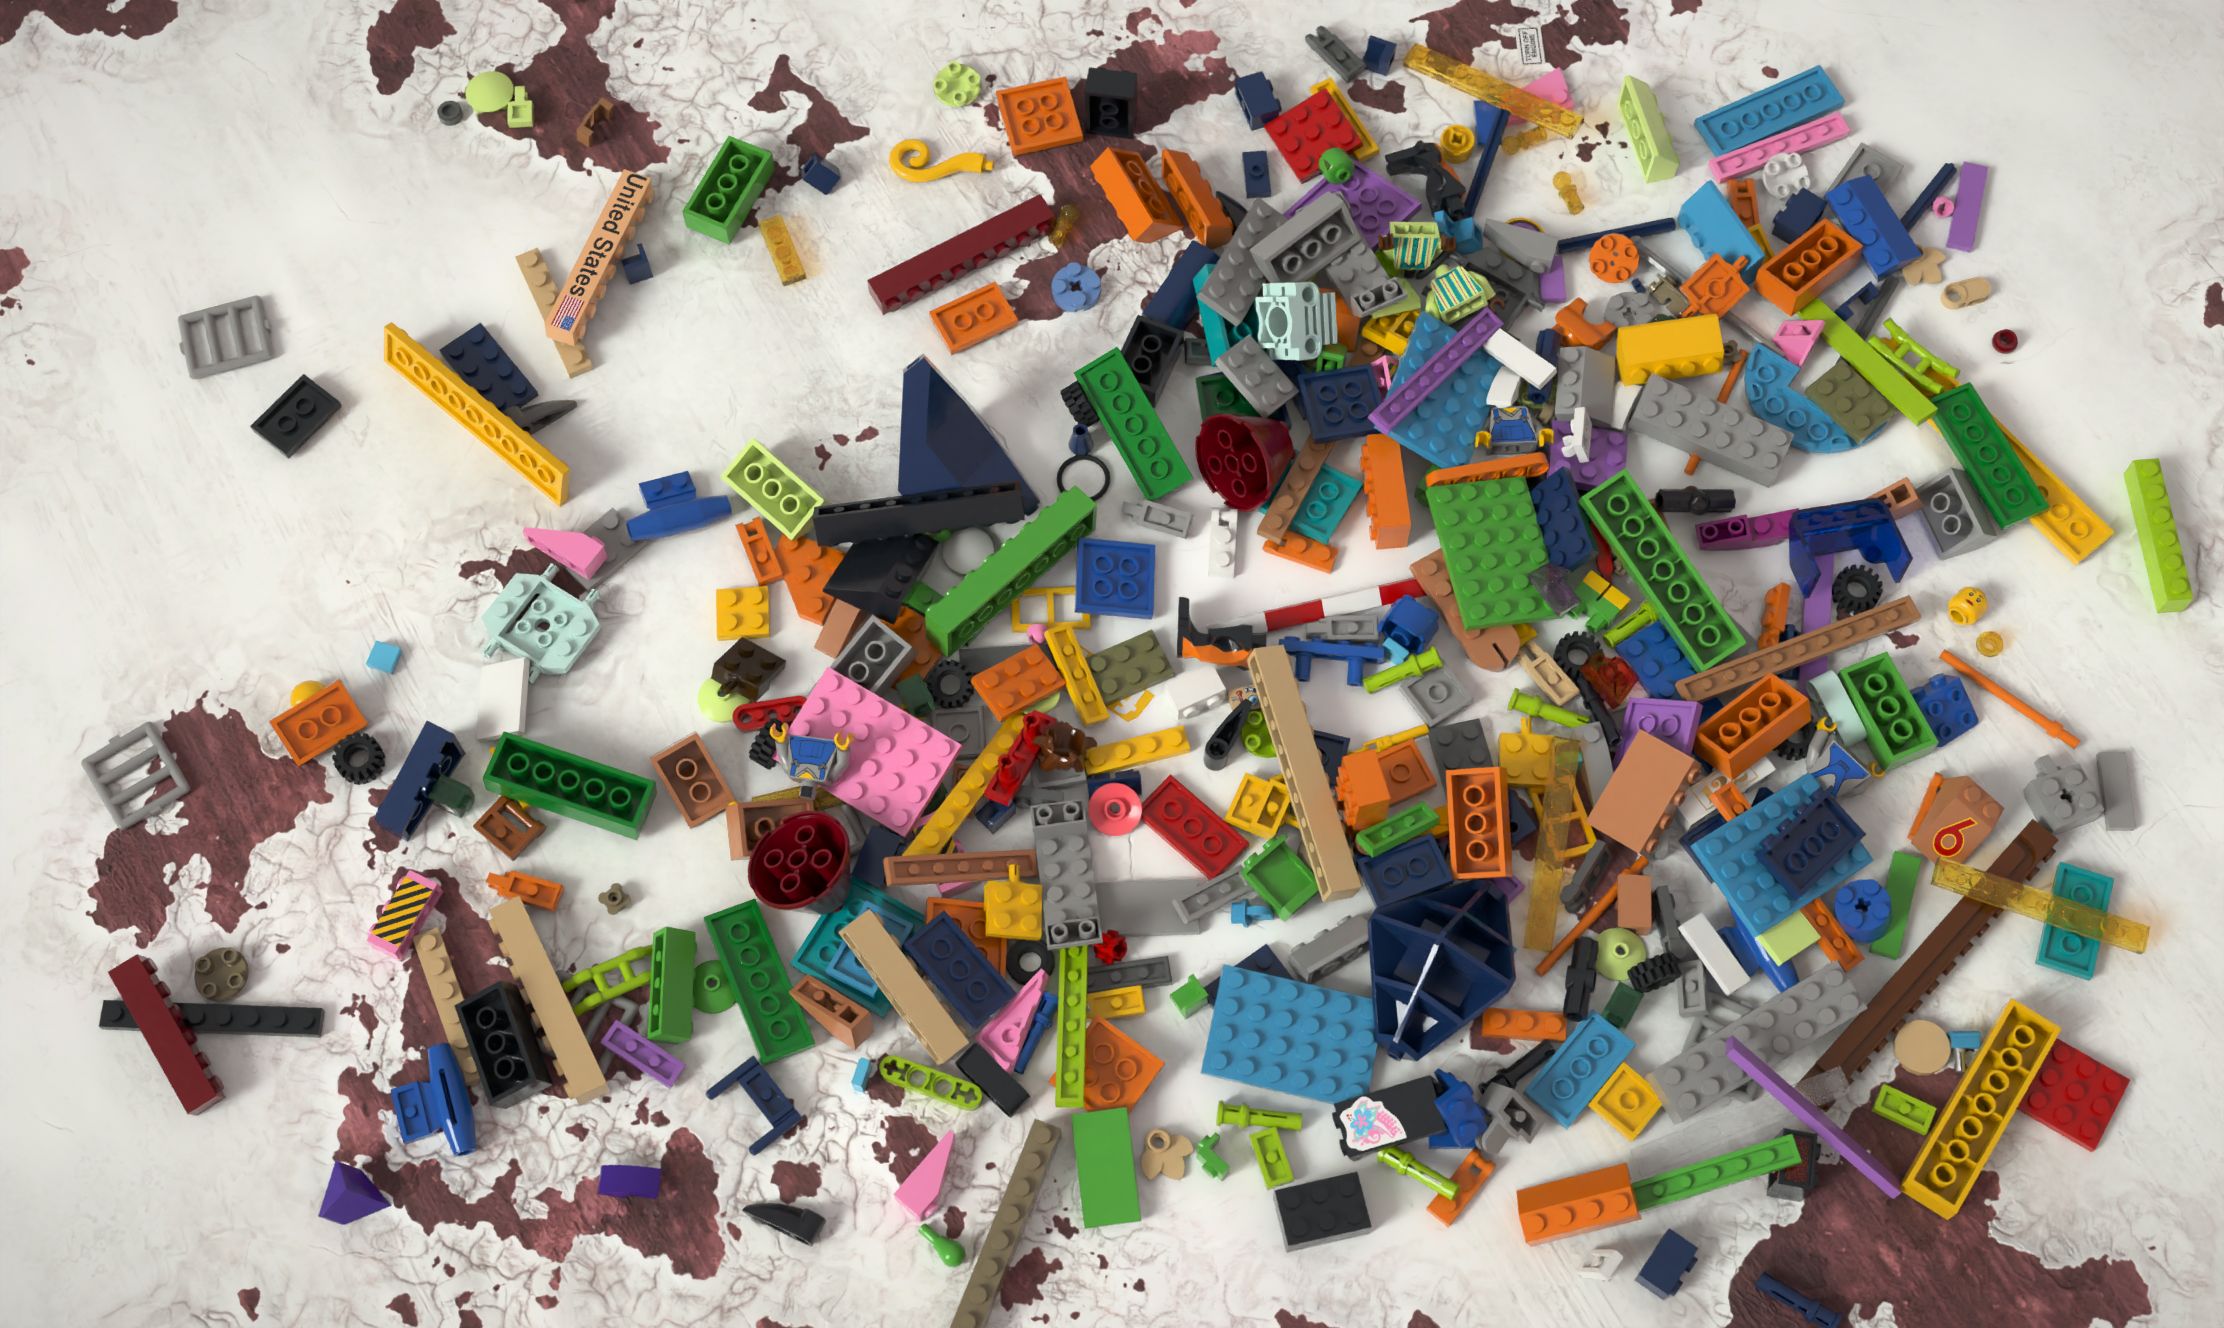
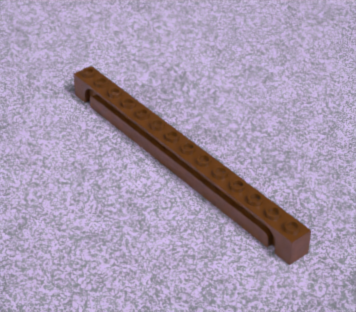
M2032 819L1868 1003L1867 1009L1862 1011L1797 1083L1794 1089L1817 1109H1822L1826 1113L1837 1101L1833 1097L1838 1090L1844 1093L1854 1082L1850 1076L1856 1070L1862 1073L1870 1064L1871 1060L1868 1056L1874 1050L1878 1054L1889 1042L1885 1038L1890 1031L1896 1034L1906 1023L1902 1017L1907 1012L1913 1015L1923 1002L1919 998L1924 992L1930 995L1940 984L1936 980L1939 975L1943 973L1947 976L1957 965L1953 961L1958 954L1964 957L1973 947L1970 940L1975 935L1980 938L1988 930L1990 925L1986 922L1991 916L1997 919L2007 908L2003 904L2009 897L2011 900H2014L2024 889L2020 886L2021 882L2024 879L2030 882L2040 869L2036 865L2041 860L2046 863L2054 855L2056 850L2052 847L2058 842V839Z

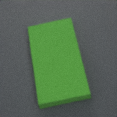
M1128 1108L1072 1114L1071 1119L1084 1228L1141 1222Z

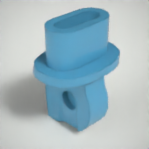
M1244 899L1243 902L1232 903V924H1243L1245 928H1248L1252 920H1274V911L1266 906H1251L1248 899Z

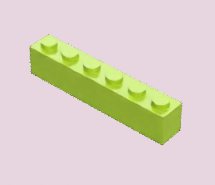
M2159 458L2133 460L2123 475L2157 613L2184 611L2194 598Z

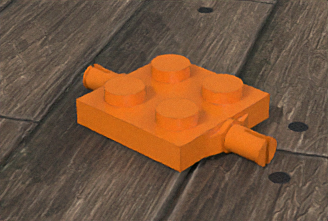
M1714 253L1679 287L1691 304L1680 316L1688 318L1693 317L1697 312L1702 315L1716 313L1719 320L1750 290L1739 274V271L1749 263L1746 257L1741 255L1731 265L1725 262L1718 253Z

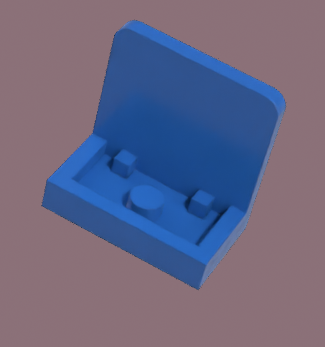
M1943 673L1936 674L1924 686L1910 690L1939 742L1936 747H1943L1976 726L1979 722L1960 677L1944 675Z
M1438 1068L1434 1071V1074L1444 1094L1437 1098L1434 1103L1456 1144L1463 1148L1488 1129L1483 1118L1485 1113L1480 1105L1474 1101L1472 1097L1474 1092L1467 1082H1461L1451 1072L1446 1073Z

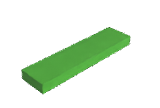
M1894 851L1884 888L1891 899L1892 922L1887 933L1882 938L1871 942L1869 952L1893 960L1898 959L1921 858Z

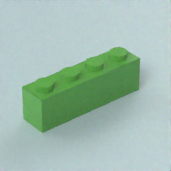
M666 926L653 933L647 1040L677 1045L691 1039L693 1032V1022L691 1021L692 1008L695 1002L693 982L696 977V970L694 968V956L697 951V943L695 942L696 932Z

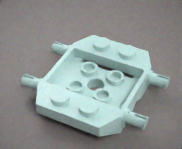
M550 563L546 571L540 576L516 573L481 617L491 635L490 642L481 653L490 659L498 647L520 658L525 657L529 659L532 667L529 670L528 682L531 685L540 673L547 676L567 673L601 630L592 607L601 594L597 590L592 589L587 597L580 601L551 583V580L560 569L553 563ZM535 594H539L524 616L516 623L513 630L509 634L506 633ZM542 622L550 623L549 629L545 632L537 631V626Z

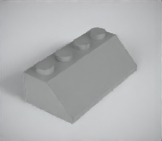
M1327 191L1252 247L1250 252L1258 268L1270 283L1305 282L1361 240V237L1345 202Z

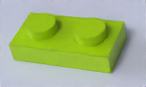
M1883 1084L1871 1111L1925 1135L1928 1132L1937 1108Z
M1276 1126L1249 1135V1140L1266 1189L1271 1190L1294 1182V1177Z

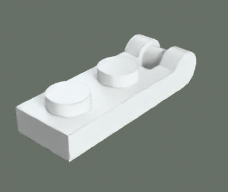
M1212 508L1208 577L1234 578L1238 509L1220 511V508ZM1219 521H1229V527L1219 526Z

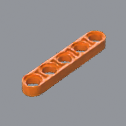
M1537 452L1435 470L1426 476L1425 481L1427 487L1519 476L1530 478L1547 472L1549 463L1544 453Z

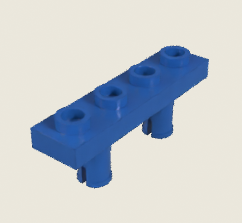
M1286 636L1284 639H1279L1278 644H1283L1286 653L1296 658L1295 677L1299 682L1310 681L1311 660L1316 658L1348 662L1347 685L1360 687L1363 681L1364 664H1382L1384 659V648H1379V645L1374 643L1354 646L1349 641H1337V644H1331L1319 638L1311 639L1309 642L1300 641L1299 637Z

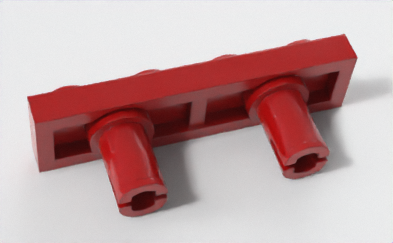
M1033 710L1032 713H1027L1023 717L1024 726L1008 753L998 758L999 768L984 791L986 798L1005 806H1010L1037 761V754L1042 752L1040 746L1032 743L1034 737L1044 735L1045 729L1055 725V722L1058 721L1057 718Z

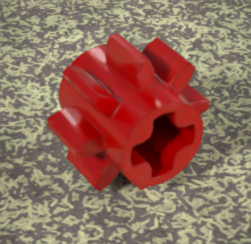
M1108 929L1107 934L1102 933L1103 943L1094 944L1093 948L1096 958H1101L1102 963L1113 965L1114 961H1122L1121 959L1127 952V944L1125 942L1126 938L1119 936V931Z

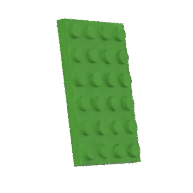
M1525 476L1427 488L1425 493L1465 631L1562 619L1565 617L1566 610L1557 581L1550 567L1548 551L1543 541L1540 525L1536 520L1537 515Z

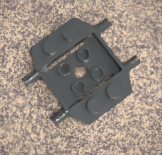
M1489 247L1476 251L1468 257H1464L1454 251L1447 259L1460 265L1467 272L1472 271L1475 273L1477 271L1517 294L1514 297L1505 289H1500L1489 283L1496 293L1495 298L1501 299L1505 303L1504 310L1501 309L1499 304H1493V309L1497 313L1496 316L1504 323L1501 329L1520 342V338L1508 333L1514 321L1529 305L1542 312L1547 304L1532 294L1534 273ZM1426 285L1421 295L1427 297L1428 292H1430L1432 288ZM1482 307L1448 326L1460 332L1486 307Z

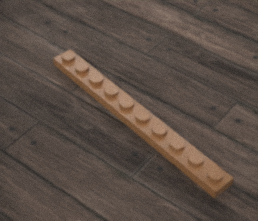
M1363 337L1347 367L1371 364L1383 357L1386 348ZM1310 433L1257 529V535L1281 544L1336 441L1314 444Z
M1910 595L1681 679L1676 682L1675 687L1683 701L1702 703L1756 683L1770 672L1774 675L1780 674L1919 622L1922 617Z

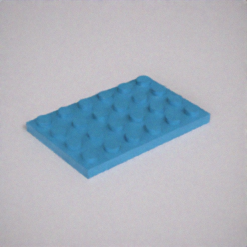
M1422 311L1418 315L1385 400L1447 344L1458 331ZM1481 346L1392 429L1387 436L1442 469L1468 465L1475 449L1476 434L1482 431L1491 405L1486 404L1490 387L1499 369L1506 365L1487 353L1483 346Z
M1809 772L1690 846L1753 938H1756L1874 861L1864 845L1859 841L1802 897L1795 901L1754 856L1762 848L1759 843L1770 833L1775 836L1778 833L1776 827L1787 817L1792 820L1795 817L1792 812L1803 802L1808 805L1811 802L1809 796L1819 787H1822L1818 780Z
M1224 964L1200 1074L1332 1105L1368 1094L1378 1044L1375 1040L1373 999Z

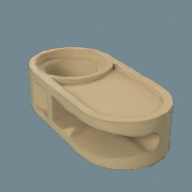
M1981 277L1951 283L1944 288L1940 298L1941 303L1951 310L1983 303L1991 292V285L1986 279ZM1947 293H1957L1960 296V300L1953 301L1949 299Z

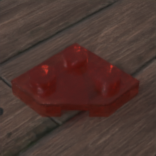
M1595 652L1590 655L1580 668L1584 677L1594 686L1601 698L1608 703L1612 710L1622 704L1639 679L1623 658L1616 656L1608 658L1601 652Z

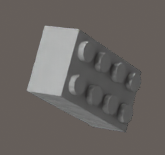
M872 615L829 668L882 698L919 652L877 617ZM816 684L813 686V688H812V689L808 692V694L805 696L807 699H808V697L810 696V694H811V692L813 691V689L815 688Z

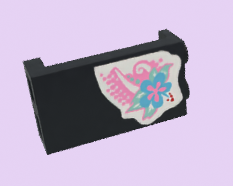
M1428 1075L1334 1103L1336 1112L1332 1113L1336 1129H1341L1343 1139L1339 1140L1343 1155H1348V1158L1354 1162L1359 1160L1358 1157L1437 1134L1441 1137L1450 1134L1434 1103L1440 1097L1435 1079Z

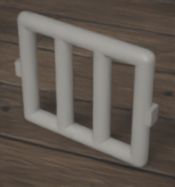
M257 295L178 317L182 342L179 343L180 350L185 355L191 379L202 378L273 358L269 336L271 326L268 319L266 320L262 300ZM253 307L262 351L247 355L238 310ZM228 313L237 358L223 361L213 317ZM204 320L213 364L198 368L189 323Z
M146 722L122 737L116 735L109 740L110 744L84 758L81 762L86 774L120 830L128 829L151 814L154 817L164 812L163 807L191 790L190 784L152 722ZM146 734L148 735L153 746L102 776L99 774L95 764ZM157 755L161 757L165 764L163 768L114 797L112 796L106 785ZM168 776H172L177 784L176 788L129 816L124 817L119 805Z
M564 970L556 971L561 985L573 976V974ZM587 982L582 986L576 987L577 990L570 1001V1005L573 1007L582 1002L587 993L592 995L599 992L597 985ZM617 996L599 1005L584 1031L589 1046L611 1004L625 1010L620 1022L627 1027H630L639 1009V1005L623 996ZM531 1018L530 1022L534 1030V1033L536 1034L538 1029L534 1023L533 1018ZM536 1037L541 1052L557 1058L554 1051L548 1052L543 1040ZM605 1049L598 1062L603 1076L615 1055L608 1049Z
M1708 990L1709 1011L1713 1003L1742 1016L1754 1009L1751 1007L1752 1003L1745 1000L1738 1002L1715 991ZM1708 1014L1695 1016L1681 1053L1699 1043L1698 1039L1703 1027L1717 1032L1727 1025L1707 1017ZM1751 1079L1746 1091L1736 1088L1726 1095L1746 1104H1751L1755 1100L1760 1084Z

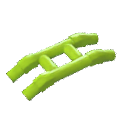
M1891 317L1885 320L1883 325L1890 332V335L1898 343L1902 344L1894 353L1876 334L1867 340L1885 360L1916 382V385L1928 392L1931 391L1940 395L1945 390L1944 386L1923 374L1930 366L1935 371L1955 379L1960 375V369L1951 366L1941 358H1937L1909 337V334L1898 326ZM1910 350L1922 359L1915 368L1902 360Z
M653 944L630 949L624 954L589 969L586 968L579 971L563 982L562 987L567 993L594 979L599 992L586 997L582 1002L572 1007L575 1015L580 1016L588 1010L603 1004V1002L640 986L643 987L650 984L651 970L635 976L630 963L652 956ZM620 968L625 981L609 987L604 974Z

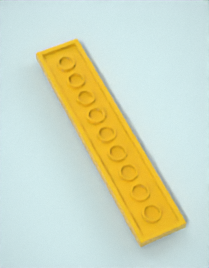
M392 322L384 326V361L559 507L568 500L570 469L565 462L558 460L550 453L548 448L540 445L527 431H523L509 416H505L492 402L483 398L474 387H470L457 373L452 372L443 365L439 358L432 356L422 344L415 342L409 337L405 330L398 328Z
M1932 366L1923 373L1928 378L1934 380V382L1944 386V392L1961 386L1955 378L1935 371L1931 368ZM1903 376L1927 399L1937 396V394L1931 391L1928 392L1920 388L1908 376ZM1992 415L2050 506L2047 512L2033 517L2029 521L2075 566L2110 539L2115 532ZM1932 418L1928 419L1927 422L1943 437Z

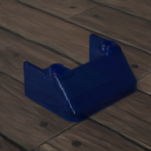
M1877 498L1795 511L1789 520V565L1804 599L1810 598L1821 576L1814 556L1859 549L1861 556L1867 562L1872 564L1886 563L1895 583L1901 582L1913 560L1887 504Z

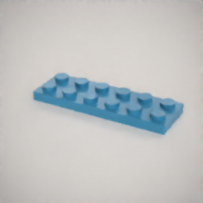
M1818 65L1698 117L1694 121V126L1715 157H1719L1789 131L1844 106L1845 100L1823 68Z

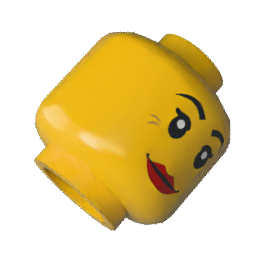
M1963 587L1948 602L1950 618L1959 625H1973L1988 610V602L1984 592L1973 587Z

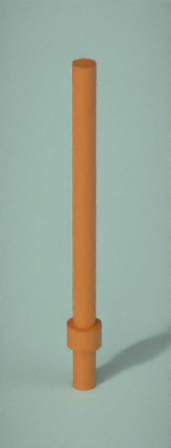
M1739 350L1738 353L1741 354V360L1733 363L1716 401L1723 404L1727 403L1749 355L1746 350ZM1689 454L1690 458L1684 472L1692 476L1699 461H1702V459L1696 455Z
M1946 649L1939 656L1944 662L2047 730L2046 734L2055 739L2057 737L2074 749L2081 740L2063 729L2064 726L2058 721H2051Z
M1640 856L1629 869H1624L1620 874L1638 875L1649 864V861L1644 856ZM1617 882L1534 969L1539 976L1543 977L1574 944L1575 938H1579L1617 898Z

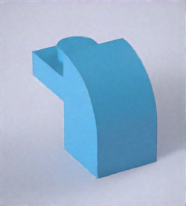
M1444 210L1434 213V222H1437L1440 238L1442 234H1445L1448 238L1456 236L1457 248L1455 251L1457 253L1466 255L1483 249L1482 228L1472 217L1453 222Z

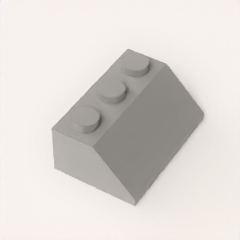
M1586 346L1560 348L1555 416L1558 421L1571 423V419H1574L1575 408L1585 407L1592 422V427H1611L1616 370L1615 357Z
M1949 468L1916 489L1924 504V507L1916 511L1940 560L1975 551L1998 537L1965 471Z
M1360 914L1354 917L1348 915L1337 923L1338 926L1330 931L1324 929L1314 936L1315 940L1305 944L1302 942L1292 948L1288 963L1302 983L1314 985L1369 952L1368 921Z

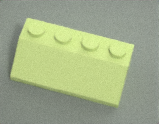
M1627 75L1624 77L1617 105L1646 184L1674 178L1677 168L1680 166V159L1678 154L1673 151L1671 134L1667 133L1664 127V116L1658 111L1656 94L1651 92L1649 84L1631 75Z
M754 438L748 442L720 476L792 541L814 529V507L833 505L769 448Z

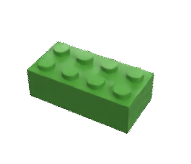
M728 136L682 211L686 227L730 245L775 170L772 153Z
M1887 651L1839 671L1837 676L1866 729L1867 738L1865 741L1881 770L1884 769L1885 772H1888L1932 753L1939 742Z

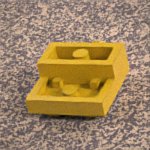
M1413 309L1374 319L1371 318L1363 327L1361 336L1401 356L1404 353L1421 311Z
M1526 717L1521 718V732L1500 733L1498 738L1499 767L1507 768V784L1509 787L1553 789L1554 735H1537L1532 733V718L1530 717L1527 718V721Z
M1245 772L1224 821L1267 840L1273 836L1276 837L1285 823L1300 829L1296 816L1289 813L1291 800L1286 785L1270 779L1268 782Z
M1009 865L1008 881L989 880L984 885L983 912L986 913L985 936L1037 941L1041 939L1042 885L1026 884L1020 881V865Z

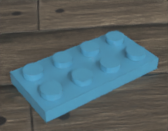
M1592 1009L1588 1013L1587 1020H1582L1523 1091V1094L1565 1129H1568L1614 1071L1630 1054L1636 1044Z

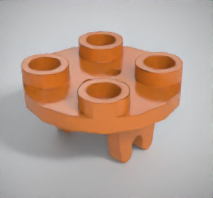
M1615 233L1605 235L1595 242L1590 251V269L1592 273L1605 282H1625L1634 274L1638 267L1640 257L1638 248L1625 235Z

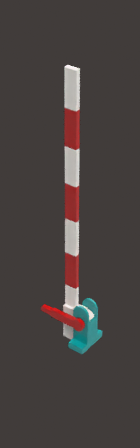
M1586 514L1600 552L1592 559H1596L1597 570L1601 573V577L1610 583V588L1613 586L1611 555H1614V553ZM1413 577L1206 624L1208 634V629L1247 624L1252 625V633H1264L1326 618V616H1339L1392 604L1404 595H1410L1413 598L1427 595L1416 578Z

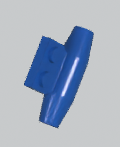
M685 471L639 483V491L646 508H649L650 511L627 520L626 525L631 541L658 539L703 528L732 515V510L727 495L695 498V486L689 472Z
M1728 902L1737 927H1724L1716 932L1749 978L1760 967L1780 993L1798 983L1800 980L1792 959L1778 967L1758 939L1752 937Z
M450 1043L437 1044L428 1048L430 1083L415 1081L390 1090L402 1140L407 1145L433 1136L442 1127L454 1156L468 1155L475 1152L477 1148L474 1114L464 1074Z

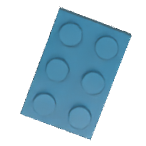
M866 900L856 918L868 909L872 913H878L884 921V929L889 935L893 934L901 944L899 949L902 951V945L909 939L915 928L914 924ZM843 940L828 965L826 974L875 998L880 988Z

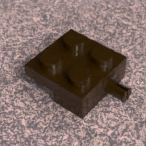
M742 637L714 663L711 679L722 684L720 687L722 693L725 692L728 695L733 690L756 703L769 690L771 681L785 668L786 660Z

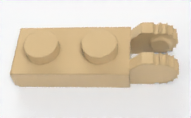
M1530 640L1526 643V648L1536 659L1533 662L1519 649L1515 659L1555 706L1561 708L1579 695L1580 691L1549 654L1547 652L1544 653L1535 641Z

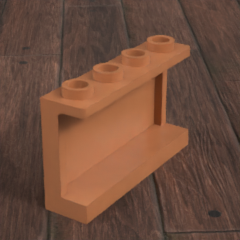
M1640 729L1588 816L1586 823L1647 858L1649 854H1652L1659 845L1658 838L1663 830H1667L1673 821L1672 815L1677 806L1680 807L1687 797L1686 791L1690 784L1698 779L1702 764Z

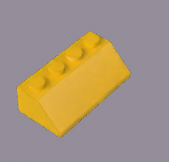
M1716 313L1618 328L1616 372L1624 386L1644 384L1649 379L1651 373L1671 380L1722 372L1724 348Z

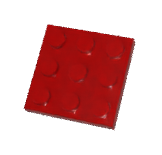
M1326 87L1264 125L1265 131L1301 184L1321 173L1318 163L1326 150L1341 148L1350 155L1364 146L1362 140Z
M2056 1038L2016 1109L2088 1151L2093 1152L2130 1079Z

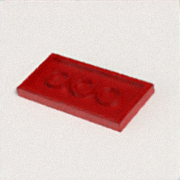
M1171 774L1142 803L1140 820L1209 880L1223 874L1250 846V843Z

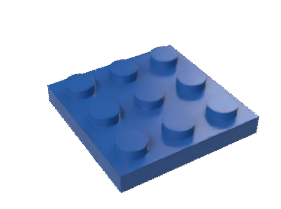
M1078 538L1074 613L1152 620L1154 611L1155 545Z

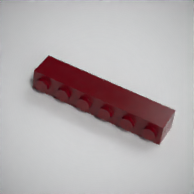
M136 954L108 971V974L186 1113L197 1116L226 1098L222 1092L224 1085L217 1075L213 1076L208 1066L211 1065L208 1056L203 1051L200 1052L195 1043L198 1040L191 1028H186L183 1023L184 1014L177 1004L173 1005L169 995H171L169 987L157 977L156 972L158 968L150 957L147 958Z

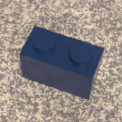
M1263 71L1235 79L1234 93L1251 131L1263 128L1264 125L1279 117V113L1282 112L1280 101L1278 98H1274L1272 83L1270 79L1266 80Z
M1802 187L1797 195L1793 193L1785 204L1787 208L1784 212L1779 210L1774 217L1772 223L1775 226L1771 234L1789 245L1815 226L1823 215L1828 202Z
M872 825L851 875L880 888H886L887 883L883 859L892 856H902L907 849V845L904 844L906 838Z
M1669 1228L1638 1273L1635 1281L1662 1300L1669 1294L1675 1296L1683 1284L1679 1280L1684 1270L1689 1273L1698 1260L1694 1256L1698 1247Z

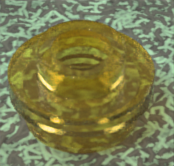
M1984 632L1977 638L1976 647L1982 655L1995 657L2002 651L2003 641L1996 632ZM1985 643L1992 644L1993 648H1989Z

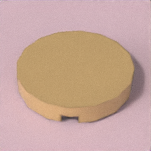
M1913 1020L1906 1023L1896 1033L1893 1041V1052L1896 1059L1899 1060L1906 1071L1915 1075L1928 1076L1939 1071L1948 1062L1951 1053L1950 1041L1946 1033L1937 1024L1927 1020Z

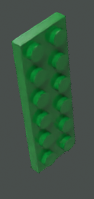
M1118 347L1074 372L1146 500L1156 502L1194 479Z
M1971 382L1928 399L1938 408L1937 414L1931 417L2002 531L2049 510V504Z
M756 899L705 916V925L762 1065L766 1066L814 1048L815 1041L799 1003L789 993L792 989L791 983Z

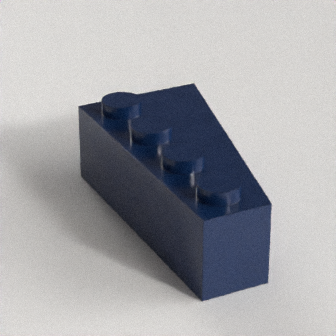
M428 720L426 721L384 802L376 811L375 821L380 828L407 842L410 840L466 754L453 733Z

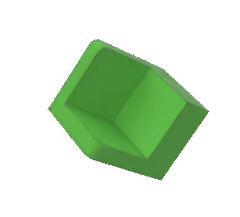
M1194 974L1188 977V983L1170 994V999L1185 1019L1208 1004L1209 995Z

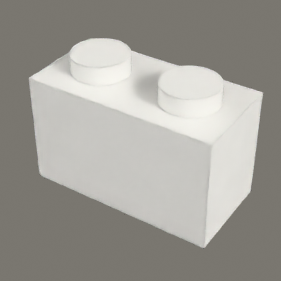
M1210 663L1165 683L1164 695L1178 720L1184 717L1189 719L1196 716L1200 710L1206 707L1214 708L1220 705L1225 699L1226 688L1215 667Z

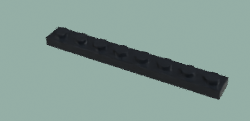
M103 1000L99 1027L102 1030L140 1031L124 1001ZM172 1002L173 1005L177 1004L184 1014L182 1021L186 1028H191L194 1033L321 1038L325 1013L322 1008Z

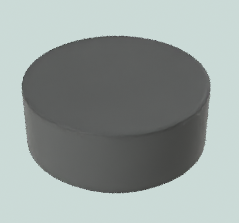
M455 101L443 102L438 107L437 114L444 125H456L463 118L461 106Z

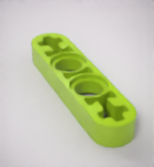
M894 1055L885 1057L880 1063L881 1076L889 1083L966 1111H974L982 1104V1092L973 1083ZM893 1063H896L897 1069L905 1072V1067H909L905 1075V1081L901 1080L903 1078L901 1073L893 1072L892 1075H888L886 1066H892ZM918 1071L923 1072L926 1075L925 1082L918 1086L912 1084L910 1081L912 1074ZM941 1081H948L952 1085V1090L946 1095H941L936 1091V1086ZM957 1086H961L960 1092L966 1095L970 1091H974L977 1100H971L968 1104L965 1097L957 1094V1100L953 1099L957 1092Z

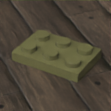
M1843 360L1839 361L1808 386L1804 392L1858 444L1862 443L1895 416L1897 412L1893 406Z
M1152 629L1085 658L1106 707L1171 679L1175 675Z

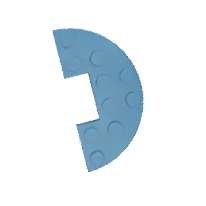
M1756 343L1745 369L1744 384L1746 397L1756 418L1794 434L1790 446L1815 453L1845 452L1868 443L1886 426L1887 422L1862 443L1858 444L1813 401L1789 387L1800 371L1798 366L1760 343Z

